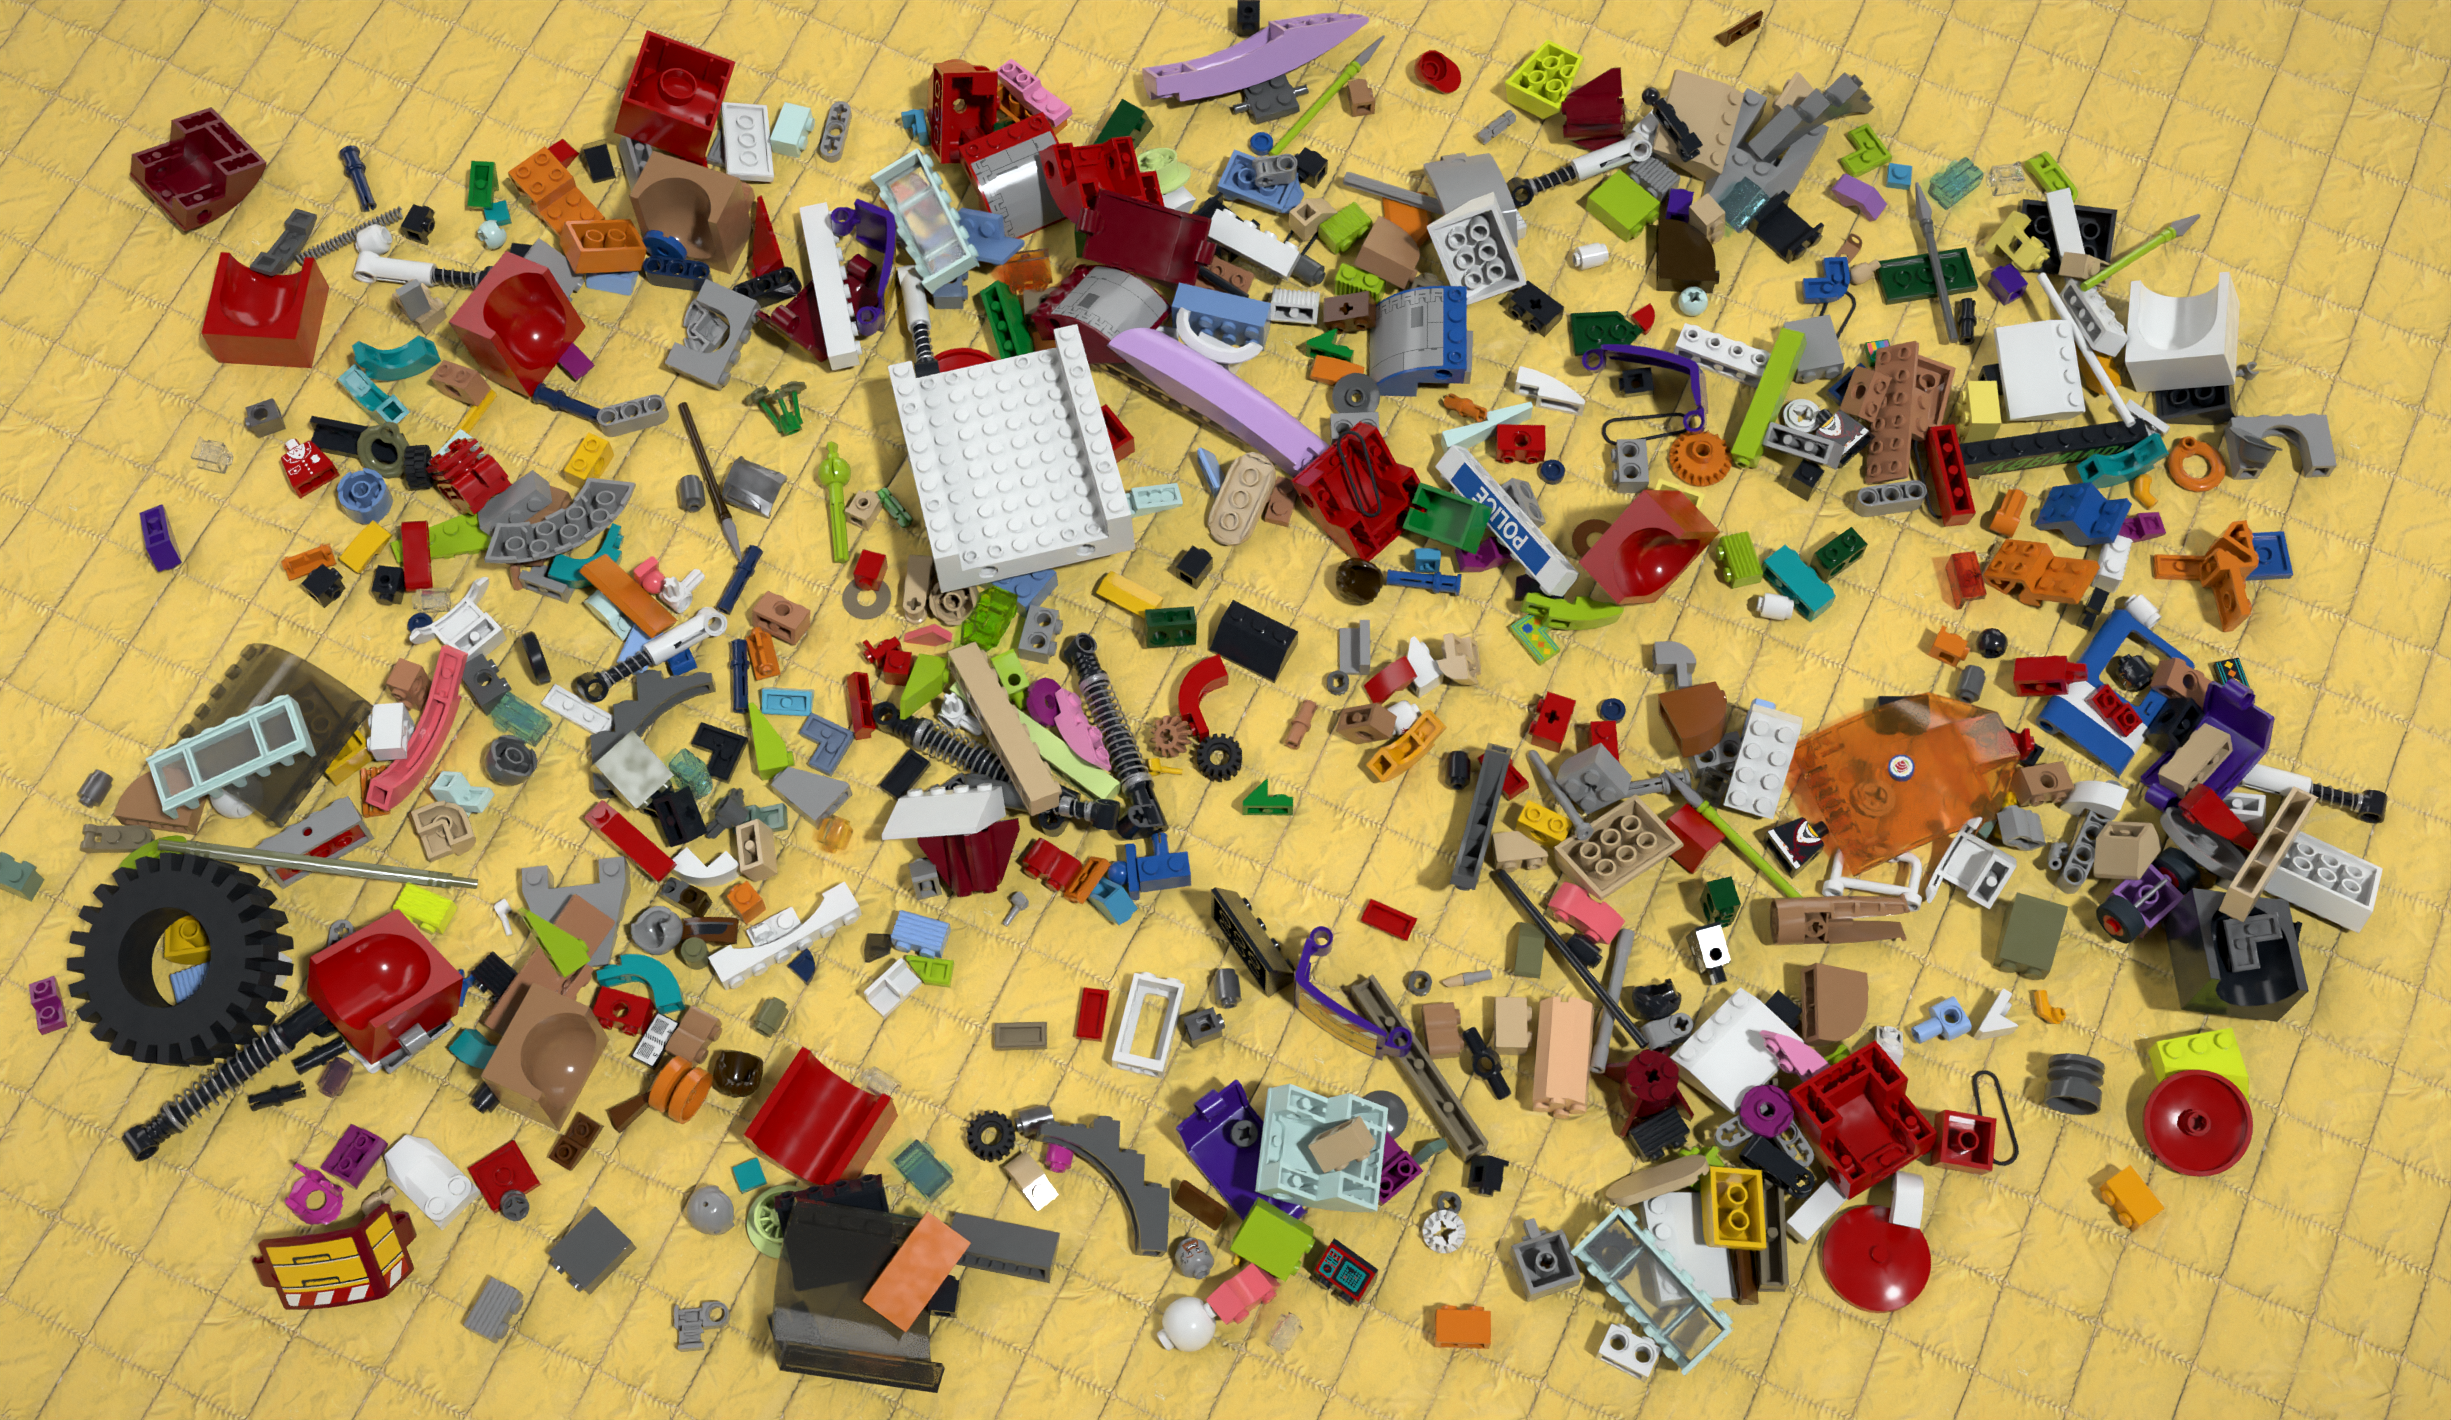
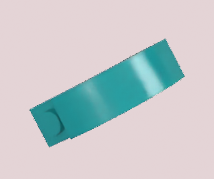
M420 335L407 344L390 350L376 349L361 341L352 345L356 363L365 369L367 377L375 380L392 381L413 377L427 371L441 361L435 343Z
M356 363L337 378L342 387L353 397L352 400L380 425L386 422L397 424L410 413L394 394L389 396L379 389Z
M2153 433L2121 453L2108 456L2093 454L2078 464L2076 468L2083 483L2091 482L2096 488H2106L2137 478L2140 474L2154 469L2153 464L2169 455L2160 434Z
M614 523L611 524L602 548L592 557L574 559L562 554L556 555L549 570L548 578L566 584L568 588L578 589L593 586L580 573V570L585 564L604 554H607L617 565L620 564L622 551L618 549L621 548L624 536L621 535V526Z
M640 954L620 955L622 965L611 964L603 967L602 970L596 971L601 987H613L631 982H639L649 986L654 992L656 1008L663 1015L686 1009L684 996L676 978L664 964L654 958Z
M465 1029L448 1049L464 1063L476 1068L485 1069L497 1046L490 1043L477 1029Z

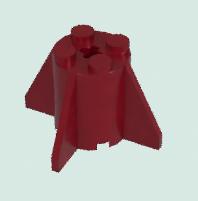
M1621 67L1610 68L1568 94L1565 100L1562 101V116L1566 115L1567 118L1565 125H1563L1564 138H1569V141L1593 151L1625 139L1626 130H1623V124H1626V105L1624 98H1619L1623 95Z
M1019 818L996 821L978 833L917 837V841L932 864H935L937 871L951 890L956 892L957 897H967L972 895V891L982 890V893H993L998 891L997 886L1002 883L1020 830Z
M1666 1047L1662 1053L1643 1050L1640 1054L1634 1056L1631 1061L1607 1063L1605 1072L1600 1073L1621 1084L1619 1088L1620 1100L1624 1110L1630 1114L1619 1138H1625L1635 1117L1642 1120L1649 1119L1672 1105L1675 1106L1682 1118L1691 1122L1694 1113L1677 1087L1679 1068L1668 1057L1672 1050L1671 1048Z

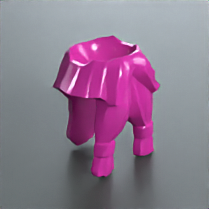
M296 1163L294 1167L306 1176L295 1182L289 1198L286 1196L284 1200L286 1206L306 1224L319 1225L322 1223L327 1225L331 1221L336 1220L341 1214L340 1210L343 1207L342 1202L344 1198L342 1192L344 1189L341 1186L332 1184L320 1171L309 1170L307 1167ZM314 1191H323L327 1197L325 1206L320 1210H310L307 1207L308 1196Z

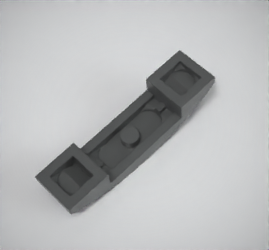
M295 208L284 222L286 230L267 253L260 252L250 265V270L270 276L285 270L295 260V255H299L305 246L316 223L317 214Z

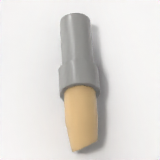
M1490 969L1474 973L1467 972L1445 979L1442 982L1449 988L1462 985L1468 986L1476 982L1491 980L1492 973Z

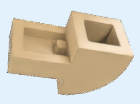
M1024 1151L1003 1167L1035 1211L1040 1210L1058 1196V1193L1045 1177L1043 1170L1027 1152Z

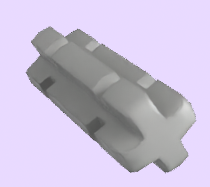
M1507 110L1502 114L1503 117H1498L1486 126L1487 129L1484 128L1478 132V140L1482 144L1488 143L1492 140L1491 137H1496L1507 126L1513 124L1516 121V115L1511 110Z

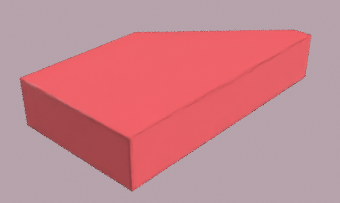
M932 624L905 633L904 642L936 647L951 642L952 633L936 624Z

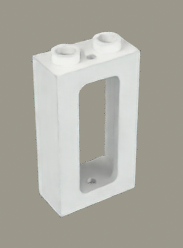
M1149 972L1134 973L1112 1057L1113 1068L1159 1079L1164 1078L1185 995V984L1175 978H1166V980L1156 978V975ZM1148 994L1164 997L1169 1000L1155 1059L1130 1054L1143 1000Z

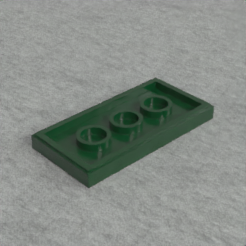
M1966 247L1939 251L1938 255L1948 295L1977 291L1979 286ZM1928 253L1878 261L1881 267L1876 270L1886 305L1938 297Z

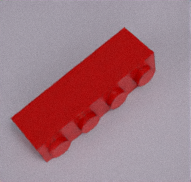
M1955 425L1931 427L1926 434L1924 444L1944 527L1968 524L1976 514Z

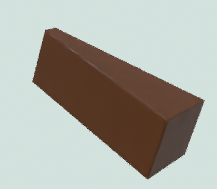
M651 1091L609 1110L619 1133L625 1130L650 1107L648 1101Z

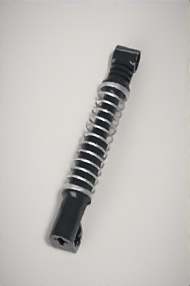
M310 1000L281 1023L275 1022L271 1027L269 1026V1032H261L259 1039L253 1038L251 1045L245 1044L243 1051L236 1050L235 1057H227V1063H219V1072L210 1070V1078L202 1076V1084L193 1082V1090L184 1089V1097L176 1095V1103L168 1101L160 1107L157 1117L151 1118V1121H147L146 1125L141 1124L129 1129L122 1136V1141L136 1162L152 1157L159 1150L160 1143L165 1142V1138L169 1139L171 1135L175 1133L181 1134L187 1130V1122L193 1125L190 1117L195 1114L198 1118L202 1119L199 1111L204 1108L207 1112H211L208 1106L210 1102L219 1106L216 1098L220 1095L228 1100L225 1091L230 1089L233 1093H236L235 1088L240 1085L245 1087V1081L248 1079L253 1081L252 1076L256 1073L262 1074L261 1070L266 1066L270 1068L272 1061L276 1060L279 1062L278 1057L280 1055H287L296 1048V1044L311 1032L319 1037L326 1038L338 1032V1028ZM212 1072L217 1073V1075L213 1077ZM203 1078H206L209 1081L204 1084ZM195 1084L199 1085L200 1088L196 1090ZM186 1091H189V1092H191L192 1094H190V1095L187 1097ZM178 1097L183 1099L180 1103H178Z

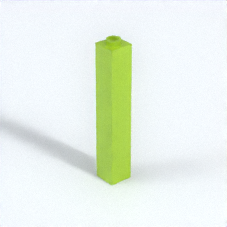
M1782 327L1731 451L1733 462L1737 466L1757 468L1765 449L1762 443L1770 422H1776L1806 348L1805 333Z

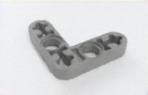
M1763 1105L1760 1107V1113L1762 1115L1766 1113L1768 1105ZM1738 1115L1717 1128L1714 1141L1720 1149L1730 1150L1751 1139L1754 1134L1742 1126L1741 1117ZM1792 1120L1789 1129L1793 1132V1139L1785 1141L1780 1136L1773 1137L1781 1151L1787 1153L1797 1163L1807 1169L1814 1159V1153ZM1737 1128L1738 1133L1732 1136L1730 1143L1727 1139H1721L1723 1131L1726 1134H1730ZM1798 1141L1799 1144H1797L1796 1149L1800 1154L1805 1153L1807 1155L1805 1162L1801 1159L1798 1161L1795 1159L1797 1151L1794 1147L1791 1150L1787 1147H1791Z

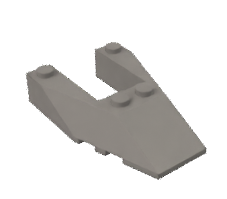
M1749 88L1743 93L1744 97L1722 174L1706 180L1703 194L1704 196L1708 193L1725 211V225L1740 233L1749 227L1751 217L1779 193L1785 190L1791 195L1795 191L1823 146L1829 129L1828 126L1823 124L1813 129L1793 143L1783 159L1777 157L1771 163L1761 160L1745 141L1761 118L1767 97Z

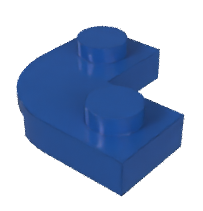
M1826 257L1822 262L1824 278H1803L1804 303H1829L1837 301L1845 295L1850 283L1847 257Z

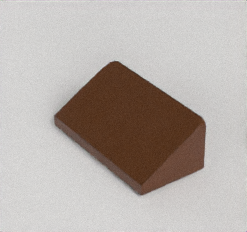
M1760 10L1748 15L1717 34L1716 38L1724 47L1731 45L1760 27L1763 11Z
M1187 1180L1181 1182L1175 1195L1174 1203L1212 1230L1217 1231L1227 1217V1208Z
M1735 1249L1733 1258L1738 1304L1757 1305L1759 1299L1754 1253L1752 1250Z

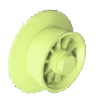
M1155 148L1137 156L1140 172L1156 171L1162 195L1182 187L1191 177L1190 168L1186 164L1178 162L1177 153L1173 149Z
M791 1185L776 1186L763 1192L754 1201L747 1216V1231L753 1245L761 1253L776 1259H788L778 1213H775L774 1196L780 1195L785 1191L796 1192L804 1189Z

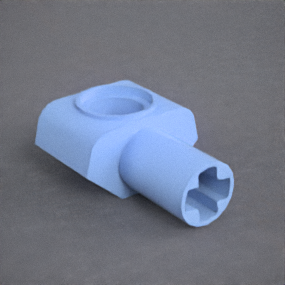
M1952 996L1929 1007L1931 1018L1911 1028L1914 1039L1917 1043L1921 1044L1939 1034L1947 1041H1951L1971 1031L1972 1025L1957 999ZM1944 1015L1951 1016L1955 1023L1947 1022Z

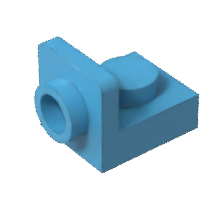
M912 109L902 112L904 129L913 128L914 138L919 137L920 146L929 145L924 109Z
M1416 548L1414 551L1415 572H1439L1441 550L1437 548Z

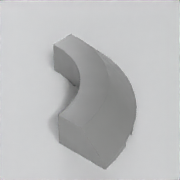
M587 478L585 485L574 498V503L567 509L561 508L545 516L544 521L530 524L529 521L497 523L484 559L485 563L535 561L552 557L580 546L606 529L619 516L629 502L636 484L633 482Z

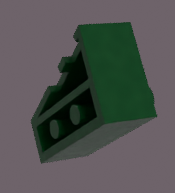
M1121 99L1093 145L1103 144L1111 138L1131 136L1134 149H1136L1154 125L1144 110Z

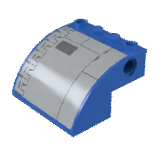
M1428 286L1409 289L1393 294L1376 305V325L1370 328L1369 377L1377 384L1380 396L1416 397L1418 382L1464 383L1465 371L1467 370V286Z

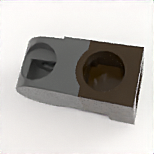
M673 877L668 879L659 893V896L664 901L691 914L692 917H704L713 903L706 892Z

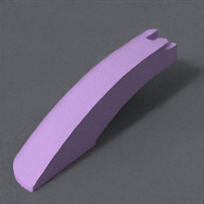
M1322 13L1268 21L1269 26L1233 46L1213 54L1184 62L1142 68L1145 89L1151 100L1174 97L1179 101H1186L1247 88L1287 73L1327 52L1367 24L1369 17L1353 13L1349 15Z
M1150 328L1129 329L1118 334L1107 345L1181 405L1185 404L1223 426L1268 457L1293 478L1330 447V445L1250 384L1194 349L1160 331Z

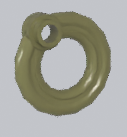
M386 422L383 425L370 426L361 433L357 441V453L366 468L375 470L383 478H396L405 473L404 454H406L405 448L409 446V443L400 433V428L396 423ZM377 439H381L385 443H392L398 453L396 462L387 465L377 461L371 451L372 443Z

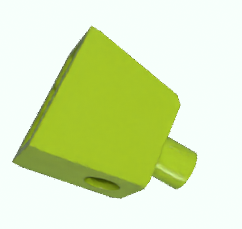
M1014 649L991 658V668L996 670L1000 686L1006 688L1009 702H1015L1017 708L1021 711L1027 709L1026 698H1028L1029 692L1027 691L1030 683Z

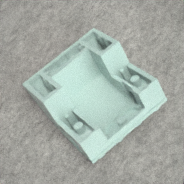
M1292 1084L1268 1088L1255 1192L1285 1202L1318 1209L1344 1212H1376L1378 1210L1388 1108L1350 1093L1327 1098ZM1360 1116L1376 1142L1369 1151L1371 1155L1360 1162H1356V1160L1349 1162V1165L1341 1171L1335 1172L1333 1169L1324 1173L1308 1145L1318 1134Z

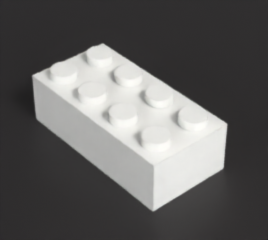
M1753 704L1726 791L1724 806L1773 820L1802 728V717Z

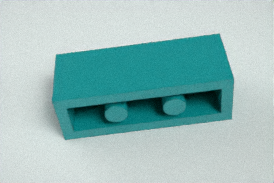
M1785 544L1764 560L1761 567L1763 575L1783 596L1794 600V607L1810 623L1832 606L1836 597L1832 587L1827 583H1823L1817 577L1815 570L1810 566L1807 567L1800 560V556L1795 550L1790 549Z

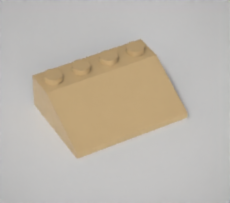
M1679 69L1674 70L1666 102L1674 107L1676 116L1680 121L1686 123L1689 133L1694 132L1703 146L1698 148L1700 154L1686 163L1683 162L1676 152L1677 145L1659 123L1651 151L1703 181L1721 175L1744 94L1726 83Z
M1635 794L1590 823L1594 829L1591 837L1586 840H1579L1574 834L1555 846L1554 852L1556 865L1572 882L1587 890L1599 900H1603L1682 848L1683 843Z

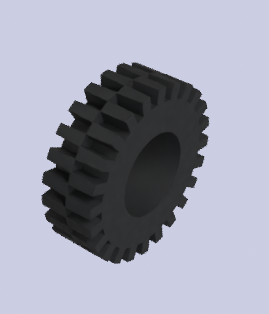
M172 852L160 853V859L145 856L135 860L137 869L126 867L117 869L112 875L118 886L100 884L93 892L104 904L102 908L84 905L78 915L81 919L92 924L90 932L72 931L69 941L72 944L85 946L84 957L67 958V970L82 973L85 976L84 980L70 984L69 991L71 997L90 1001L76 1010L82 1021L97 1023L90 1033L98 1041L112 1043L109 1050L118 1055L133 1057L132 1060L142 1063L180 1067L215 1064L214 1058L227 1059V1057H234L237 1050L235 1044L251 1045L253 1038L259 1039L260 1036L252 1026H270L277 1017V1015L266 1008L267 1002H285L288 990L274 985L276 975L292 976L294 968L293 963L278 960L279 952L294 949L293 937L277 933L276 929L289 922L284 911L269 908L278 900L271 890L257 887L261 880L251 873L239 871L240 867L234 864L187 853L185 855ZM193 915L204 927L210 941V967L200 988L186 1001L172 1006L164 1000L155 986L152 975L153 953L161 935L170 925L185 916Z

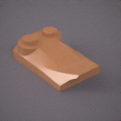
M1918 354L1916 388L1930 395L1927 421L1928 432L1931 427L1942 425L1956 368Z

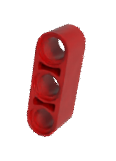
M428 521L402 522L401 533L406 592L432 591L433 582Z

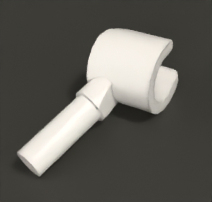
M502 899L494 905V909L502 921L506 936H511L513 934L506 914L511 912L512 909L507 901Z
M353 1048L349 1050V1054L359 1060L371 1074L376 1073L383 1067L380 1061L371 1065L361 1053Z

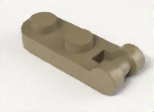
M85 824L82 834L85 836L84 841H81L80 851L85 853H132L141 846L154 841L155 835L148 827L142 825L97 826ZM95 837H101V842H95Z

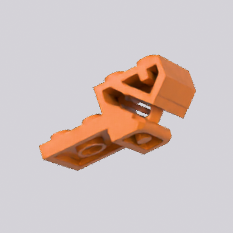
M545 146L508 172L511 182L520 195L532 200V203L529 204L530 209L542 222L545 221L559 238H561L565 221L605 220L600 211L576 187L574 177Z
M2247 520L2232 522L2213 541L2205 554L2207 558L2198 568L2202 588L2212 587L2223 632L2234 631L2251 615L2252 605L2250 600L2247 599L2245 592V578L2258 567L2259 557L2257 552L2254 551L2252 543L2253 534L2251 529L2248 528Z
M2006 539L1983 576L1990 586L2005 595L2016 586L2017 582L2022 583L2024 587L2018 597H2020L2019 601L2023 604L2040 606L2044 600L2078 605L2100 566L2097 561L2054 556L2047 543Z

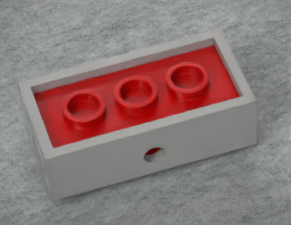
M349 796L335 800L331 806L321 811L311 813L307 819L300 823L288 826L280 834L264 839L255 848L339 859L375 838ZM266 866L268 872L282 889L313 873L312 871Z

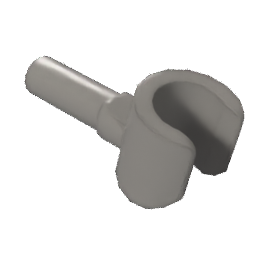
M2249 362L2243 369L2236 371V377L2242 376L2245 380L2249 381L2254 379L2259 371L2253 372L2251 370L2257 366V363Z
M1021 891L1011 898L1015 907L1002 923L1006 927L1009 926L1019 911L1025 910L1029 905L1028 899Z

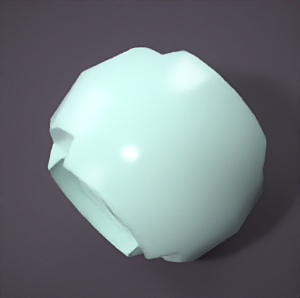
M496 220L483 222L477 231L478 237L481 241L484 240L488 249L502 247L507 239L505 230L498 227Z
M1696 286L1686 288L1679 296L1680 310L1689 316L1700 315L1708 306L1707 294L1703 289Z

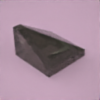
M868 933L864 948L865 962L870 963L890 954L892 947L891 934Z

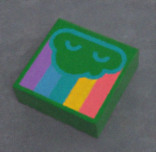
M1888 339L1865 342L1864 349L1869 367L1875 366L1877 349L1890 346Z

